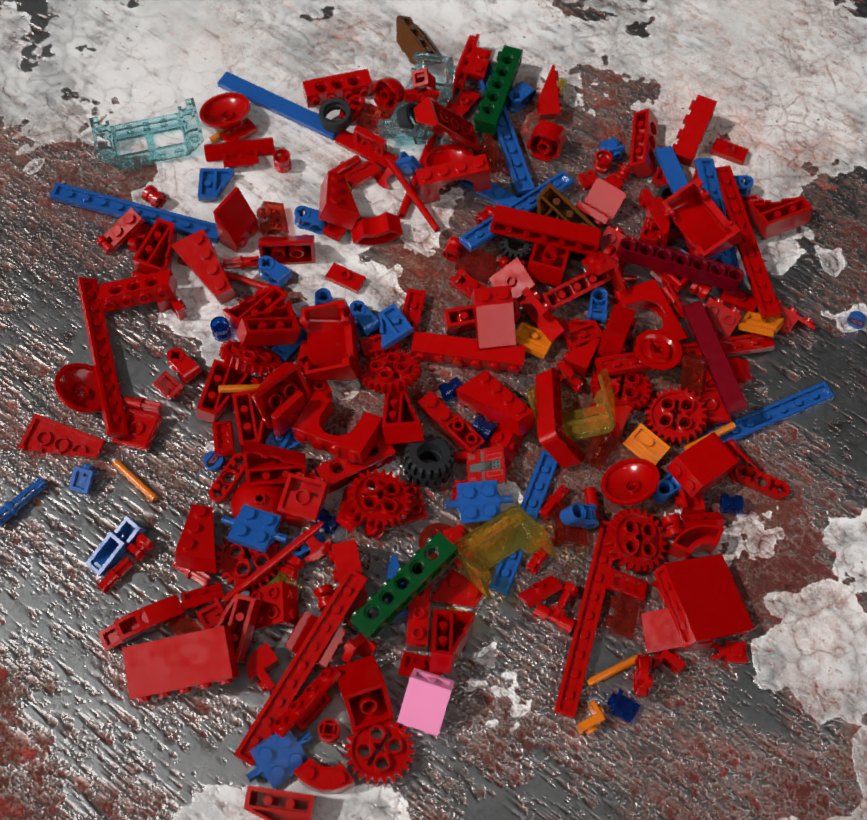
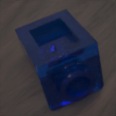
M620 689L617 694L612 693L607 702L610 707L607 712L630 725L640 705L622 694L624 691Z

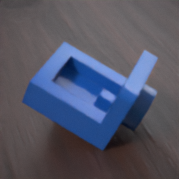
M405 151L401 152L396 162V165L405 175L415 174V170L423 168L413 155L409 156Z

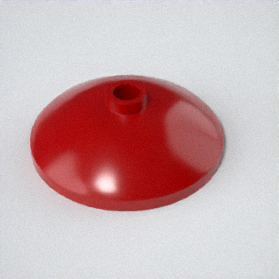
M233 92L222 93L210 98L202 105L199 112L200 119L204 125L210 128H231L241 123L250 112V103L247 97L242 94Z
M440 145L431 149L425 155L423 168L472 157L474 154L468 148L461 145Z
M72 363L58 371L54 379V389L63 404L72 410L82 413H95L102 410L93 366L84 363Z
M640 458L626 459L614 464L606 471L601 481V489L604 496L614 504H638L655 493L660 484V474L657 467L648 460Z
M246 481L242 483L234 492L231 500V511L234 519L239 515L243 505H248L280 515L282 519L280 527L286 521L287 516L277 512L284 485L247 486ZM262 497V498H263L262 501H260V502L256 501L257 498Z

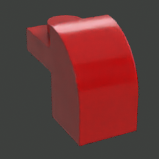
M267 642L251 653L246 663V672L251 684L256 682L263 693L267 691L271 695L276 686L267 673L279 666L280 663Z

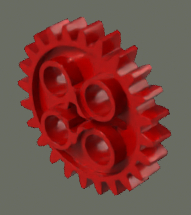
M233 339V342L230 340L223 342L220 347V359L224 360V363H230V367L235 366L236 370L241 369L244 373H257L260 376L263 373L268 376V373L270 374L271 371L281 365L280 356L275 355L276 352L270 351V348H264V346L241 347L240 342Z
M389 349L388 353L382 351L380 355L374 353L375 357L369 356V361H363L364 365H361V370H359L361 383L364 384V387H368L369 391L374 389L375 393L382 390V394L386 391L392 394L393 390L399 393L401 388L407 390V385L413 386V382H418L422 372L420 360H417V356H412V353L406 354L405 350L399 353V349L395 352Z
M596 370V373L594 372L591 378L590 391L593 392V398L597 397L596 403L602 402L603 405L615 403L616 405L633 404L634 406L631 410V414H633L634 409L640 411L641 407H645L646 403L649 402L652 384L649 383L650 378L645 377V372L639 373L638 371L600 377L598 370ZM621 376H624V381H623V385H622V393H621V397H620V400H619V399H618V392H619V388H620V380H621Z
M680 386L677 388V391L670 387V392L663 389L662 395L658 392L656 393L657 399L650 398L652 404L647 403L648 410H645V416H647L645 417V423H648L647 428L655 435L657 434L660 439L664 438L665 443L670 440L672 446H674L675 441L682 445V440L690 443V437L696 440V433L702 434L701 428H706L705 422L708 421V416L706 415L708 410L705 408V402H701V396L695 397V391L689 394L688 388L683 392ZM679 401L676 430H673L676 402ZM665 405H671L670 408H664ZM685 406L691 407L689 410L683 409ZM669 422L668 425H662L661 423ZM683 423L689 424V426L682 427L680 425Z
M375 468L373 474L367 470L366 476L360 473L359 478H354L353 484H350L347 497H349L347 504H350L349 511H355L354 518L360 516L359 523L367 521L366 527H369L372 523L374 524V529L381 525L382 529L385 530L387 524L390 528H393L394 522L400 525L401 519H406L412 505V494L409 493L410 487H404L405 480L398 481L400 475L392 477V471L389 474H385V469H383L381 473H378V470Z
M630 507L615 514L614 518L609 521L611 525L606 527L610 533L605 535L606 538L610 539V542L606 543V545L612 547L609 553H615L613 560L619 559V566L626 564V570L632 569L633 573L638 571L643 573L658 566L659 561L664 559L662 554L667 552L662 547L668 545L667 542L663 541L666 534H661L664 527L657 526L659 520L653 521L654 515L647 516V510L641 512L639 507L634 510Z
M223 538L225 545H218L221 552L216 553V557L219 559L216 560V565L220 566L217 570L219 574L223 573L221 575L222 580L228 579V586L234 583V587H236L253 572L243 547L228 542V539ZM276 540L270 544L266 553L247 548L256 570L261 567L257 565L260 561H269L280 552L278 551L280 544H275ZM234 551L241 552L240 555L236 557L231 556V554ZM274 566L250 585L251 590L254 591L255 585L262 587L263 582L269 585L268 578H276L274 572L279 571V566ZM242 568L248 569L245 574H239L238 572Z
M393 718L388 721H382L355 731L351 728L353 737L347 736L346 741L349 744L344 745V750L348 751L344 754L345 759L349 760L347 767H353L351 774L359 773L358 781L365 777L366 785H369L371 780L374 781L375 787L378 786L379 781H382L384 787H386L387 780L389 779L395 784L396 776L403 779L401 771L409 772V767L406 764L412 765L413 759L410 757L415 756V751L411 749L414 747V742L410 741L412 734H405L407 726L400 728L401 723L396 722L394 724ZM379 732L383 736L380 739H374L372 734ZM388 735H391L392 737L385 742ZM397 744L400 746V749L398 751H391L389 747ZM383 746V752L379 751L376 755V749L380 750ZM361 750H368L370 754L362 757L359 755V752ZM372 759H374L372 765L368 766L367 764L370 763ZM379 762L388 764L385 769H379L376 765Z

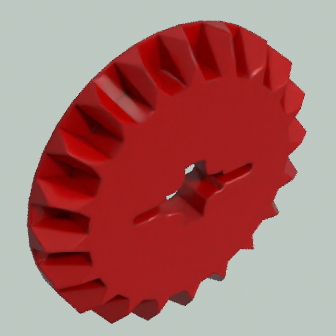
M644 331L636 337L633 344L635 358L639 359V363H644L645 368L651 367L652 370L658 369L660 372L664 369L668 371L670 368H675L682 358L680 343L674 336L665 331Z

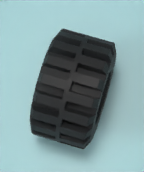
M424 435V441L409 442L408 447L405 449V475H407L409 480H413V484H420V487L423 488L425 486L433 488L434 485L439 487L441 482L445 484L447 479L451 477L453 469L454 451H452V446L448 445L446 440L442 441L441 437H433V435L428 437ZM431 459V460H434V461H436V462H435V463H425V462H423V461H421V460Z

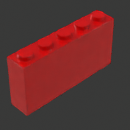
M219 626L122 648L129 698H138V702L149 701L151 696L158 694V698L172 696L171 691L178 690L179 694L191 692V687L199 686V690L210 688L212 683L219 681L220 685L233 683L232 678L239 677L231 626Z

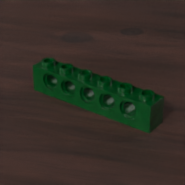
M504 45L502 51L498 52L496 59L498 62L493 65V75L489 76L488 88H485L483 92L484 99L483 101L480 100L478 105L479 113L474 115L475 131L495 136L509 93L522 62V49Z
M440 532L436 536H431L427 540L425 547L417 550L407 564L399 567L397 574L392 579H388L383 583L382 589L377 594L374 593L368 598L367 604L362 608H358L352 614L350 622L353 627L371 643L459 555L457 547ZM433 553L438 554L436 559L431 560L428 558ZM415 569H424L422 573L414 574ZM403 582L409 583V585H408L407 588H405V589H400V588H399V585H400L401 583H403ZM386 598H394V600L390 604L384 603V600ZM372 612H378V613H379L376 618H374V619H370V618H369V615H370Z

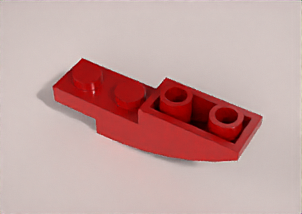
M648 188L641 189L638 202L649 218L647 220V227L654 234L656 241H659L662 247H666L670 218L667 219L662 212V201L664 200L662 197L654 198Z
M429 391L417 401L416 405L429 417V422L461 449L471 454L485 442L459 414L455 415L432 391Z
M173 595L131 612L113 621L114 624L97 633L105 652H110L143 633H150L184 615L185 611L178 595Z

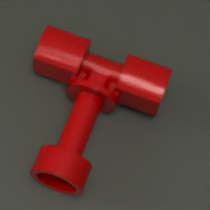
M404 89L403 97L405 102H417L418 104L427 97H431L439 102L440 93L438 89H426L425 92H418L417 89Z
M565 581L561 590L563 594L556 606L552 605L549 608L538 603L533 616L545 623L547 620L555 623L557 629L570 635L576 621L565 616L564 608L570 597L576 596L579 588L573 583Z

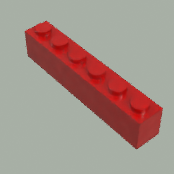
M497 204L495 205L489 231L585 255L597 252L601 229Z
M414 331L411 353L412 356H417V360H420V362L427 361L438 365L449 364L454 367H471L475 370L487 369L492 372L502 371L515 375L522 374L526 346L516 344V346L479 350L477 339Z

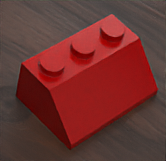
M314 235L266 236L259 238L260 257L270 256L281 265L316 263Z

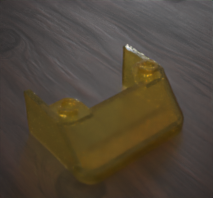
M607 368L603 369L598 375L601 389L595 394L596 406L562 413L563 431L572 441L607 434L615 427V400ZM535 384L527 391V396L537 428Z
M518 506L506 509L454 543L458 549L459 555L457 558L472 583L488 600L492 599L487 586L492 578L488 569L512 553L521 549L525 553L532 554L543 548L553 559L557 557L549 533Z

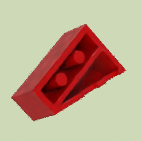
M328 171L320 188L318 219L352 230L360 214L347 181L339 173Z
M804 197L783 198L777 202L765 200L764 203L754 204V201L748 202L746 209L750 224L763 240L808 224L813 211V207Z
M273 285L254 294V298L247 301L242 300L238 302L239 305L230 309L227 307L222 311L227 323L237 330L242 317L260 311H268L274 306L280 307L285 305V302L290 301L288 293L277 285Z
M214 359L196 409V419L210 423L217 422L233 402L232 393H219L218 386L246 385L250 380L251 373H244L241 369L236 370L235 366H229L230 363Z
M256 389L232 393L242 453L244 440L264 444L267 426L251 396Z
M244 440L243 454L247 486L286 483L289 473L302 472L307 475L305 453Z
M192 504L175 550L176 567L217 574L212 507Z
M235 594L221 615V619L216 627L231 626L236 661L245 662L262 600Z
M434 609L430 639V672L451 673L472 633L475 613Z
M248 786L244 809L264 820H313L317 795Z

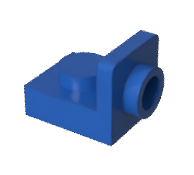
M617 138L600 142L602 150L611 152L612 160L623 158L625 146L624 144L620 145Z
M87 463L74 466L68 489L90 494L94 476L99 473V470L93 469L94 465Z

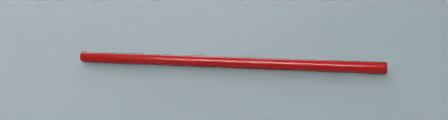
M470 35L467 39L443 99L442 105L447 108L450 107L459 79L462 77L463 66L467 64V53L472 50L470 49V43L472 39H475L473 35ZM430 131L420 156L419 163L422 166L425 155L433 149L438 134L434 131ZM416 173L413 174L410 185L415 192L418 187ZM407 192L397 213L400 219H405L412 202Z

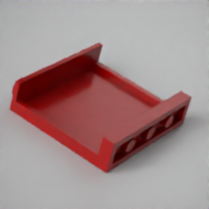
M722 554L664 563L654 571L685 649L692 648L700 642L738 634H740V637H743L755 629Z

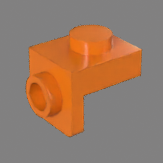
M594 700L588 705L592 716L580 722L576 727L580 736L584 733L591 735L598 730L597 726L601 725L605 720L603 708L600 704L597 705Z

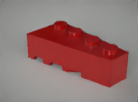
M698 95L696 100L691 101L689 106L691 112L689 115H685L682 123L685 126L683 129H679L676 137L679 140L677 144L673 143L672 146L681 164L691 167L699 144H701L713 117L717 101Z
M204 229L171 244V247L221 305L238 297Z
M487 370L456 389L459 405L471 408L472 412L486 416L487 420L499 423L501 427L520 437L536 427L533 411Z
M356 539L331 544V550H328L330 563L334 562L335 570L332 571L334 583L338 582L340 584L349 568L363 575ZM365 584L342 620L343 624L347 623L348 628L353 627L350 622L352 614L358 608H362L367 604L368 595Z

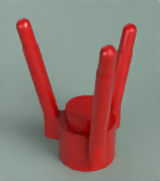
M729 439L725 442L726 446L736 457L740 455L753 468L763 472L742 451L734 439ZM732 470L729 473V475L732 480V483L736 484V480Z

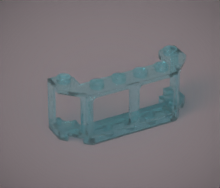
M415 52L412 59L416 60L417 64L415 68H411V71L424 68L423 60L446 63V83L436 82V89L440 93L437 102L447 107V103L453 95L452 90L456 72L453 57ZM412 77L406 89H414L412 84ZM404 98L397 104L390 120L380 119L377 124L379 136H382L384 139L395 138L412 141L415 144H427L430 137L434 134V131H430L427 127H423V125L418 123L415 124L413 130L399 127L397 111L404 105L411 103L405 102ZM398 134L411 136V137H413V138L404 137V136H399Z
M194 98L185 99L186 107L181 109V106H179L178 113L110 126L109 120L105 121L106 125H102L98 117L89 118L99 162L118 169H124L190 155L204 141ZM195 117L198 128L187 130L188 123ZM174 130L182 131L185 142L155 148L153 135ZM97 136L107 139L110 142V146L99 147ZM139 137L146 138L148 150L119 155L117 149L119 141Z

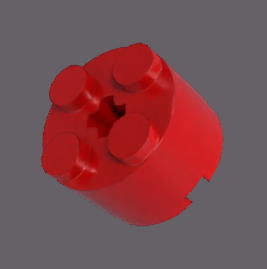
M540 120L533 128L527 142V148L533 153L532 156L544 162H549L554 158L557 159L566 141L565 128L553 122Z

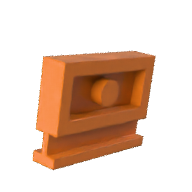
M748 311L741 319V322L738 323V330L774 337V333H777L784 325V318L776 317L762 320L760 313Z
M521 322L515 332L516 344L525 345V352L541 359L545 358L553 344L540 329Z
M642 423L623 442V446L636 457L648 460L655 466L671 449L669 445Z

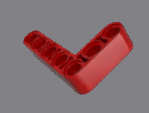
M555 368L548 369L535 376L537 434L539 442L563 469H568L583 463L584 458L579 447L563 431L561 380Z

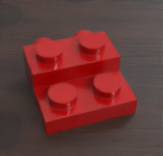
M302 472L289 473L277 512L317 522L321 506L324 505L328 494L329 484L321 477L312 479Z

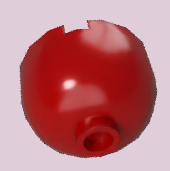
M387 77L374 83L372 93L375 92L376 98H374V101L379 109L383 112H393L403 105L404 87L399 80Z

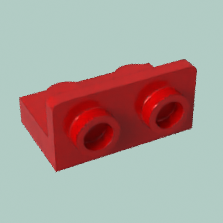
M403 652L398 675L410 677L413 669L417 668L442 677L443 673L429 671V656Z

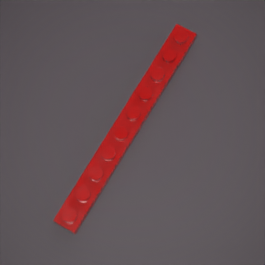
M731 166L716 167L727 218L741 230L742 242L737 244V248L761 319L780 317L781 310Z
M79 277L77 285L107 437L126 438L128 429L105 315L97 299L99 293L98 281L95 278Z
M756 333L718 339L726 357L771 351L776 346L772 337ZM696 342L681 345L682 358L677 365L704 361ZM635 352L598 357L594 362L600 377L652 369L651 367L645 368L644 363H639V359L635 358Z
M604 520L600 524L553 712L554 714L574 719L606 591L607 578L615 554L609 553L612 547L606 545V543L610 542V539L605 537V535L610 533L606 527L611 524Z
M351 568L348 569L235 751V756L251 766L254 765L255 760L249 750L273 734L270 727L293 702L366 583V577Z

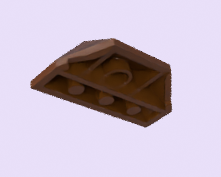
M398 15L396 18V42L401 47V51L409 58V62L413 65L441 64L443 56L424 31L410 17Z
M550 182L537 195V214L597 228Z

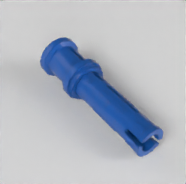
M38 477L36 481L10 502L5 501L3 503L4 506L0 508L1 528L4 527V523L11 517L18 515L19 509L44 488L48 487L41 477Z

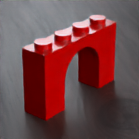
M486 154L415 170L423 204L440 201L439 189L443 185L456 180L471 181L474 192L492 189Z
M655 279L625 288L626 291L615 292L613 298L614 305L617 304L633 310H650L656 313L663 324V327L659 330L674 336L680 345L686 343L688 338L687 332L681 327L677 314H674L671 309L670 301L665 298L661 291V285H658Z
M314 393L291 427L294 439L300 443L310 444L316 449L326 450L334 456L339 455L350 462H357L363 465L383 433L382 417L365 411L351 432L340 436L330 435L322 429L334 411L331 398Z

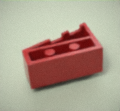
M157 218L132 259L135 270L150 274L172 268L174 249L171 247V244L177 241L174 223Z
M288 301L283 306H274L268 311H260L242 317L236 333L241 347L295 344L301 329L291 302Z
M617 304L614 305L610 318L607 321L606 329H604L597 352L598 356L605 357L626 352L628 345H625V342L629 343L632 336L630 328L634 329L637 319L634 318L636 310Z
M400 389L399 393L396 390H393L392 394L389 391L385 392L382 418L385 444L424 441L421 421L418 419L416 411L413 409L404 389Z

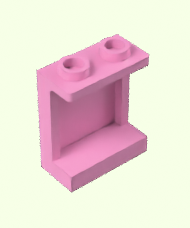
M414 668L409 678L397 722L408 728H416L426 734L438 736L455 681Z

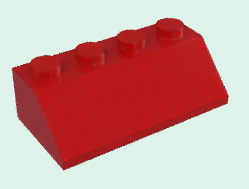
M427 97L413 108L415 120L419 125L434 131L452 144L461 145L470 150H480L472 122L431 97Z

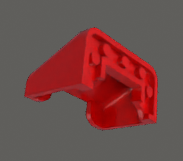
M697 177L662 201V212L667 219H672L693 246L694 254L708 259L742 242V234L740 228L736 224L733 225V222L726 218L710 198L709 192L702 188L704 184Z
M345 299L301 308L302 316H299V322L301 327H304L307 331L308 361H305L304 365H302L304 377H307L309 380H359L356 322Z

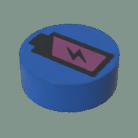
M852 311L847 318V323L856 329L863 328L867 322L866 315L860 311Z
M215 451L208 452L203 458L204 466L209 471H218L223 467V457H215Z

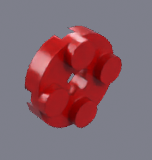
M637 654L634 666L638 667H636V672H633V692L636 694L635 697L648 698L649 688H652L653 677L649 675V669L652 666V656Z

